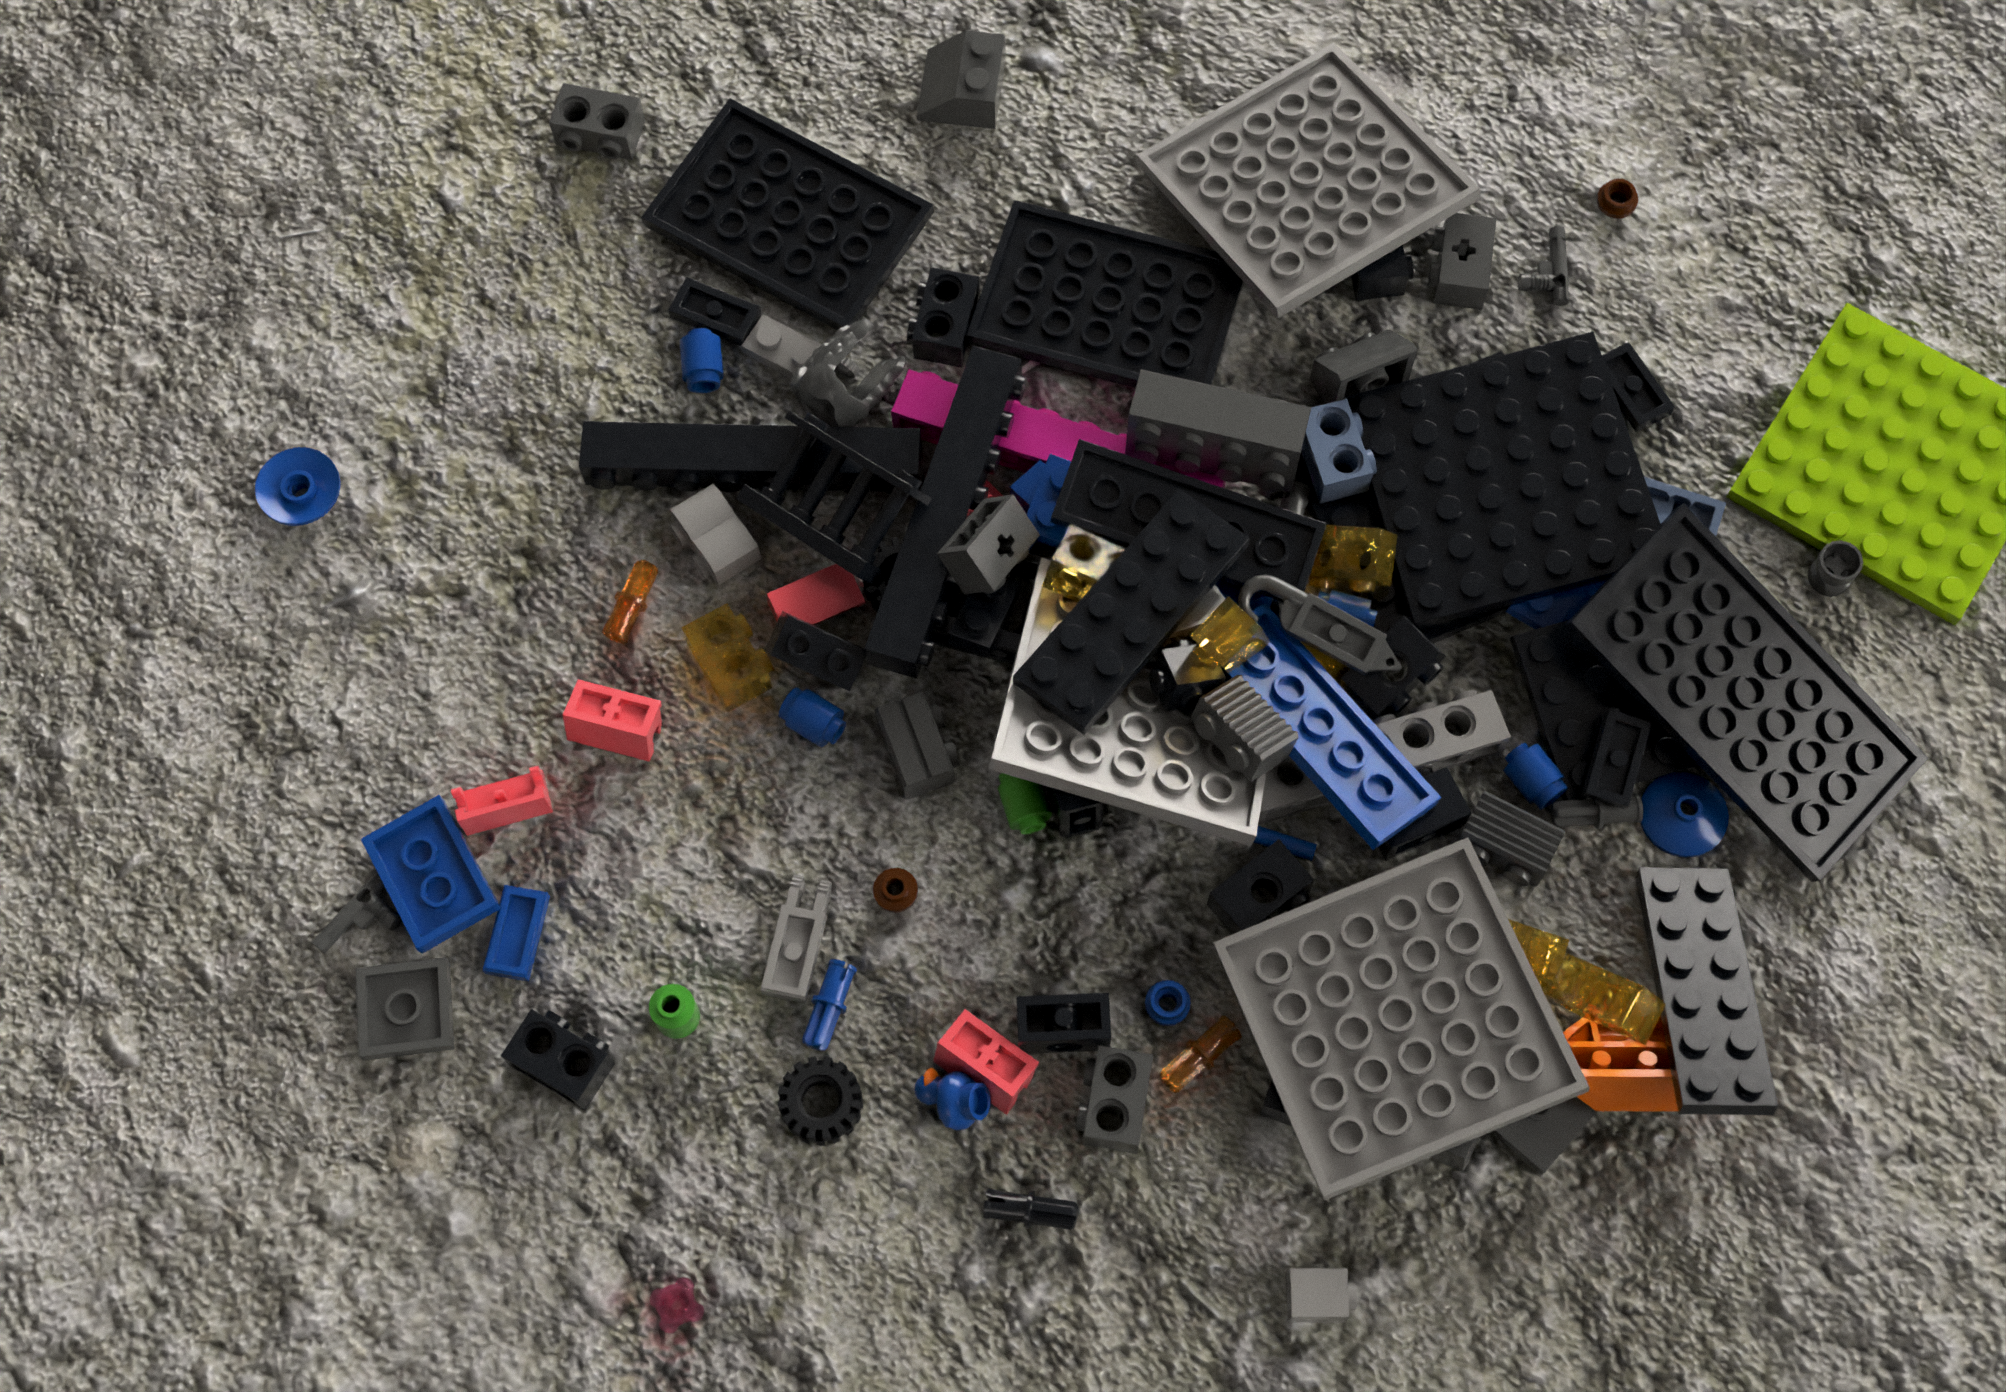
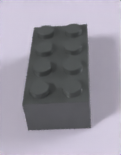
M1141 369L1129 411L1125 455L1149 463L1159 462L1172 465L1186 473L1202 472L1216 475L1219 479L1226 482L1235 483L1242 481L1259 485L1262 489L1269 492L1286 491L1291 493L1311 407Z

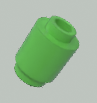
M1001 773L998 777L1000 785L997 789L1010 829L1020 830L1021 834H1032L1045 828V821L1051 818L1052 813L1043 785Z
M667 984L653 993L649 1002V1013L658 1030L663 1035L673 1039H680L690 1035L697 1028L700 1021V1011L693 995L687 988L679 984ZM679 1006L677 1011L667 1013L671 1008Z

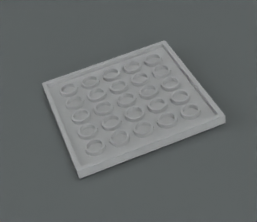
M1334 42L1137 154L1139 168L1277 319L1480 199L1481 188Z
M1041 558L987 769L1251 846L1257 836L1266 774H1262L1259 778L1250 782L1241 771L1233 770L1226 762L1224 753L1211 740L1202 738L1196 731L1194 722L1190 719L1194 710L1186 711L1180 709L1165 712L1158 695L1152 692L1149 682V674L1156 661L1147 662L1085 735L1013 684V675L1102 576ZM1234 615L1230 625L1242 617Z
M1468 837L1213 942L1323 1200L1337 1196L1589 1092L1590 1087Z

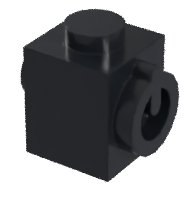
M1190 640L1174 641L1166 645L1161 651L1156 652L1154 655L1156 663L1149 674L1151 690L1155 695H1158L1165 712L1180 709L1186 711L1195 710L1200 697L1222 685L1226 679L1211 644L1202 643L1194 645Z

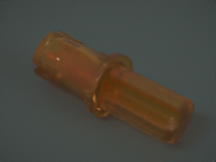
M640 560L634 564L622 592H617L614 596L616 604L605 627L601 631L605 637L620 644L628 642L640 612H645L647 609L645 601L659 573L657 566L646 560Z
M1222 1015L1196 1040L1189 1039L1186 1042L1187 1048L1160 1071L1159 1077L1163 1085L1172 1093H1178L1205 1068L1211 1070L1214 1067L1213 1061L1234 1042L1242 1038L1239 1029L1232 1031L1231 1029L1235 1024L1229 1018Z

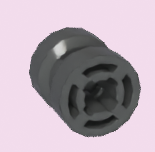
M1842 540L1826 544L1809 567L1808 580L1810 585L1819 594L1828 597L1844 593L1862 570V554L1857 547Z

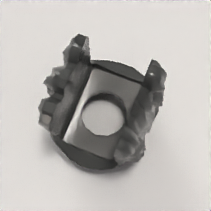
M866 318L856 321L852 325L840 328L834 336L826 339L819 348L813 351L812 356L807 359L804 365L797 368V371L791 378L790 389L798 399V403L806 404L815 414V417L833 427H852L861 422L864 417H867L870 409L880 403L883 396L887 395L889 388L902 373L906 364L904 356L896 359L891 358L887 361L882 360L874 366L851 394L847 391L843 383L837 379L834 370L873 327L874 323Z

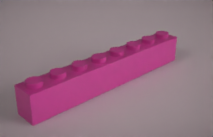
M908 369L891 410L893 428H920L921 440L938 444L958 385L945 381L937 374L929 371L919 373ZM1014 400L1010 411L1014 413V422L1008 438L1001 437L997 448L1002 451L999 465L1026 473L1039 460L1046 464L1049 454L1072 461L1079 439L1125 454L1127 434L1116 435L1101 430L1091 422L1071 421L1062 418L1058 413L1050 409L1041 408L1037 410L1021 405L1019 401ZM1159 462L1152 463L1225 488L1226 481L1219 479L1216 475L1202 472L1186 473L1172 465Z

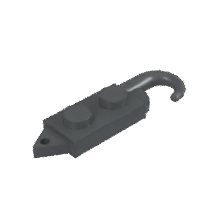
M1267 574L1252 577L1240 589L1238 596L1239 609L1243 616L1252 623H1257L1259 619L1251 610V596L1259 590H1264L1284 600L1280 610V623L1286 634L1363 676L1367 672L1399 671L1402 668L1385 640L1387 634L1311 593L1307 594L1282 579ZM1386 660H1391L1393 665L1391 667L1388 666Z

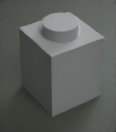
M1290 1268L1286 1274L1287 1323H1344L1349 1318V1310L1356 1311L1357 1308L1356 1282L1348 1281V1268Z

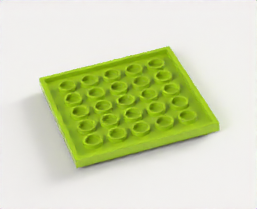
M1846 303L1726 497L1819 550H1822L1826 544L1833 541L1842 540L1851 543L1862 554L1863 566L1860 573L1955 626L1961 620L2006 542V388L1855 306Z

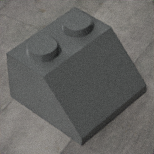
M965 30L929 48L917 111V121L995 129L1006 64L1005 34Z
M1386 330L1376 335L1375 333H1367L1349 346L1339 350L1338 348H1330L1320 353L1314 359L1310 380L1323 404L1346 399V396L1409 380L1418 350L1413 342L1391 330Z

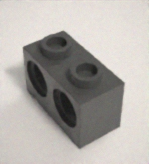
M563 83L549 124L556 145L574 152L583 150L598 153L608 159L623 158L633 160L645 123V116L641 100L638 97Z
M1098 1045L1096 1059L1087 1057L1083 1085L1092 1086L1089 1104L1080 1102L1075 1130L1084 1131L1082 1145L1137 1154L1153 1054ZM1112 1067H1120L1127 1071L1130 1080L1125 1085L1113 1086L1106 1081L1104 1073ZM1104 1112H1114L1120 1116L1123 1125L1114 1132H1107L1098 1126L1096 1119Z

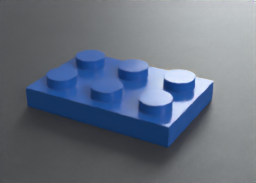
M440 795L361 838L416 949L421 954L501 909L445 800Z

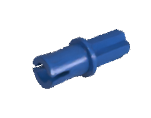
M830 959L819 994L814 995L811 1000L814 1008L802 1042L813 1050L825 1051L828 1048L839 1015L845 1014L847 1009L844 1001L857 969L851 964H848L847 969L843 968L845 962L841 960Z

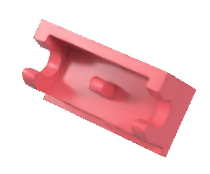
M837 564L767 593V603L776 622L782 611L816 625L865 604L864 597L853 574Z
M578 679L563 712L567 740L650 762L654 752V733L660 734L662 727L661 701Z
M539 766L529 768L530 773L465 791L461 787L451 789L452 796L455 798L458 809L455 810L457 822L466 835L469 836L552 813V805L543 770Z
M964 1009L938 1041L933 1060L934 1063L948 1073L953 1071L964 1072L975 1082L984 1083L989 1089L991 1104L1006 1115L1015 1105L1023 1088L1027 1089L1035 1069L1039 1065L1036 1059L966 1009Z

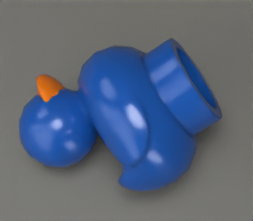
M929 1068L915 1083L916 1097L924 1104H937V1112L945 1127L960 1131L969 1128L976 1120L984 1119L990 1110L991 1096L988 1087L984 1083L975 1082L964 1072H949L941 1078L935 1069Z

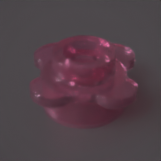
M685 1277L679 1278L675 1284L666 1286L663 1289H655L650 1295V1304L657 1309L661 1318L659 1326L665 1333L673 1334L678 1330L679 1326L689 1321L697 1323L704 1316V1307L697 1303L693 1294L695 1286L690 1279ZM675 1301L681 1302V1308L679 1310L673 1309V1303Z

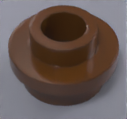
M1621 178L1613 179L1600 188L1596 199L1600 211L1608 217L1616 219L1625 218L1635 211L1638 204V194L1634 185L1628 180ZM1613 198L1619 199L1622 203H1617V202L1613 201L1612 199H1613Z
M890 868L883 871L876 878L873 894L877 904L882 909L898 913L909 909L914 904L918 895V886L914 876L907 870ZM892 883H900L904 887L899 895L889 894L887 888Z

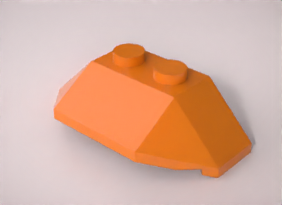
M1585 1015L1563 1032L1590 1087L1589 1092L1579 1095L1577 1098L1593 1110L1678 1112L1661 1015Z

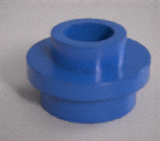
M1163 980L1154 984L1147 992L1145 1009L1149 1017L1157 1024L1163 1026L1177 1025L1187 1017L1190 1010L1191 1000L1189 993L1178 982ZM1165 997L1172 998L1176 1003V1007L1172 1011H1165L1160 1007L1159 1001Z

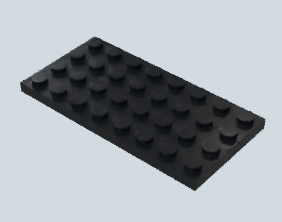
M1685 504L1677 507L1564 625L1811 882L1820 881L1928 759L1921 749Z

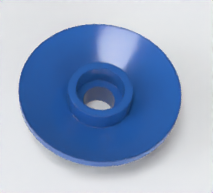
M306 447L290 448L274 455L261 468L255 482L256 500L262 511L277 523L289 526L309 524L323 517L334 506L340 493V475L333 461L324 453ZM300 489H308L304 495L295 497Z
M1674 772L1661 776L1647 787L1641 797L1643 804L1641 827L1647 838L1657 848L1670 855L1686 858L1703 855L1715 848L1726 833L1729 821L1726 802L1720 791L1711 782L1699 775L1688 772ZM1683 803L1689 804L1693 807L1695 814L1691 816L1684 814L1681 811L1680 805Z

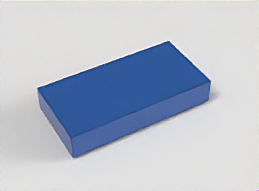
M504 885L499 903L501 909L497 911L482 969L485 974L529 982L550 900L548 892Z

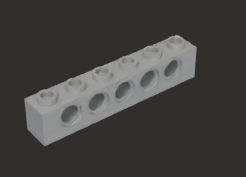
M1477 690L1465 691L1456 695L1452 702L1437 706L1435 702H1429L1417 706L1411 711V714L1396 718L1395 715L1389 714L1373 720L1374 724L1418 772L1426 768H1432L1433 772L1444 767L1451 768L1501 753L1505 750L1511 738L1492 690L1479 694ZM1456 723L1463 728L1465 734L1461 736L1452 735L1445 728V724ZM1407 735L1417 736L1422 740L1424 746L1412 748L1405 743L1403 737ZM1288 756L1284 762H1281L1266 773L1258 825L1328 805L1331 802L1291 757ZM1283 772H1291L1299 778L1300 783L1294 786L1285 785L1279 780L1278 775Z

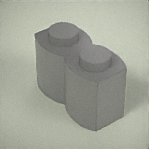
M714 484L670 509L674 523L670 524L669 528L681 547L689 544L696 553L691 559L704 579L711 576L719 586L762 559L757 543Z

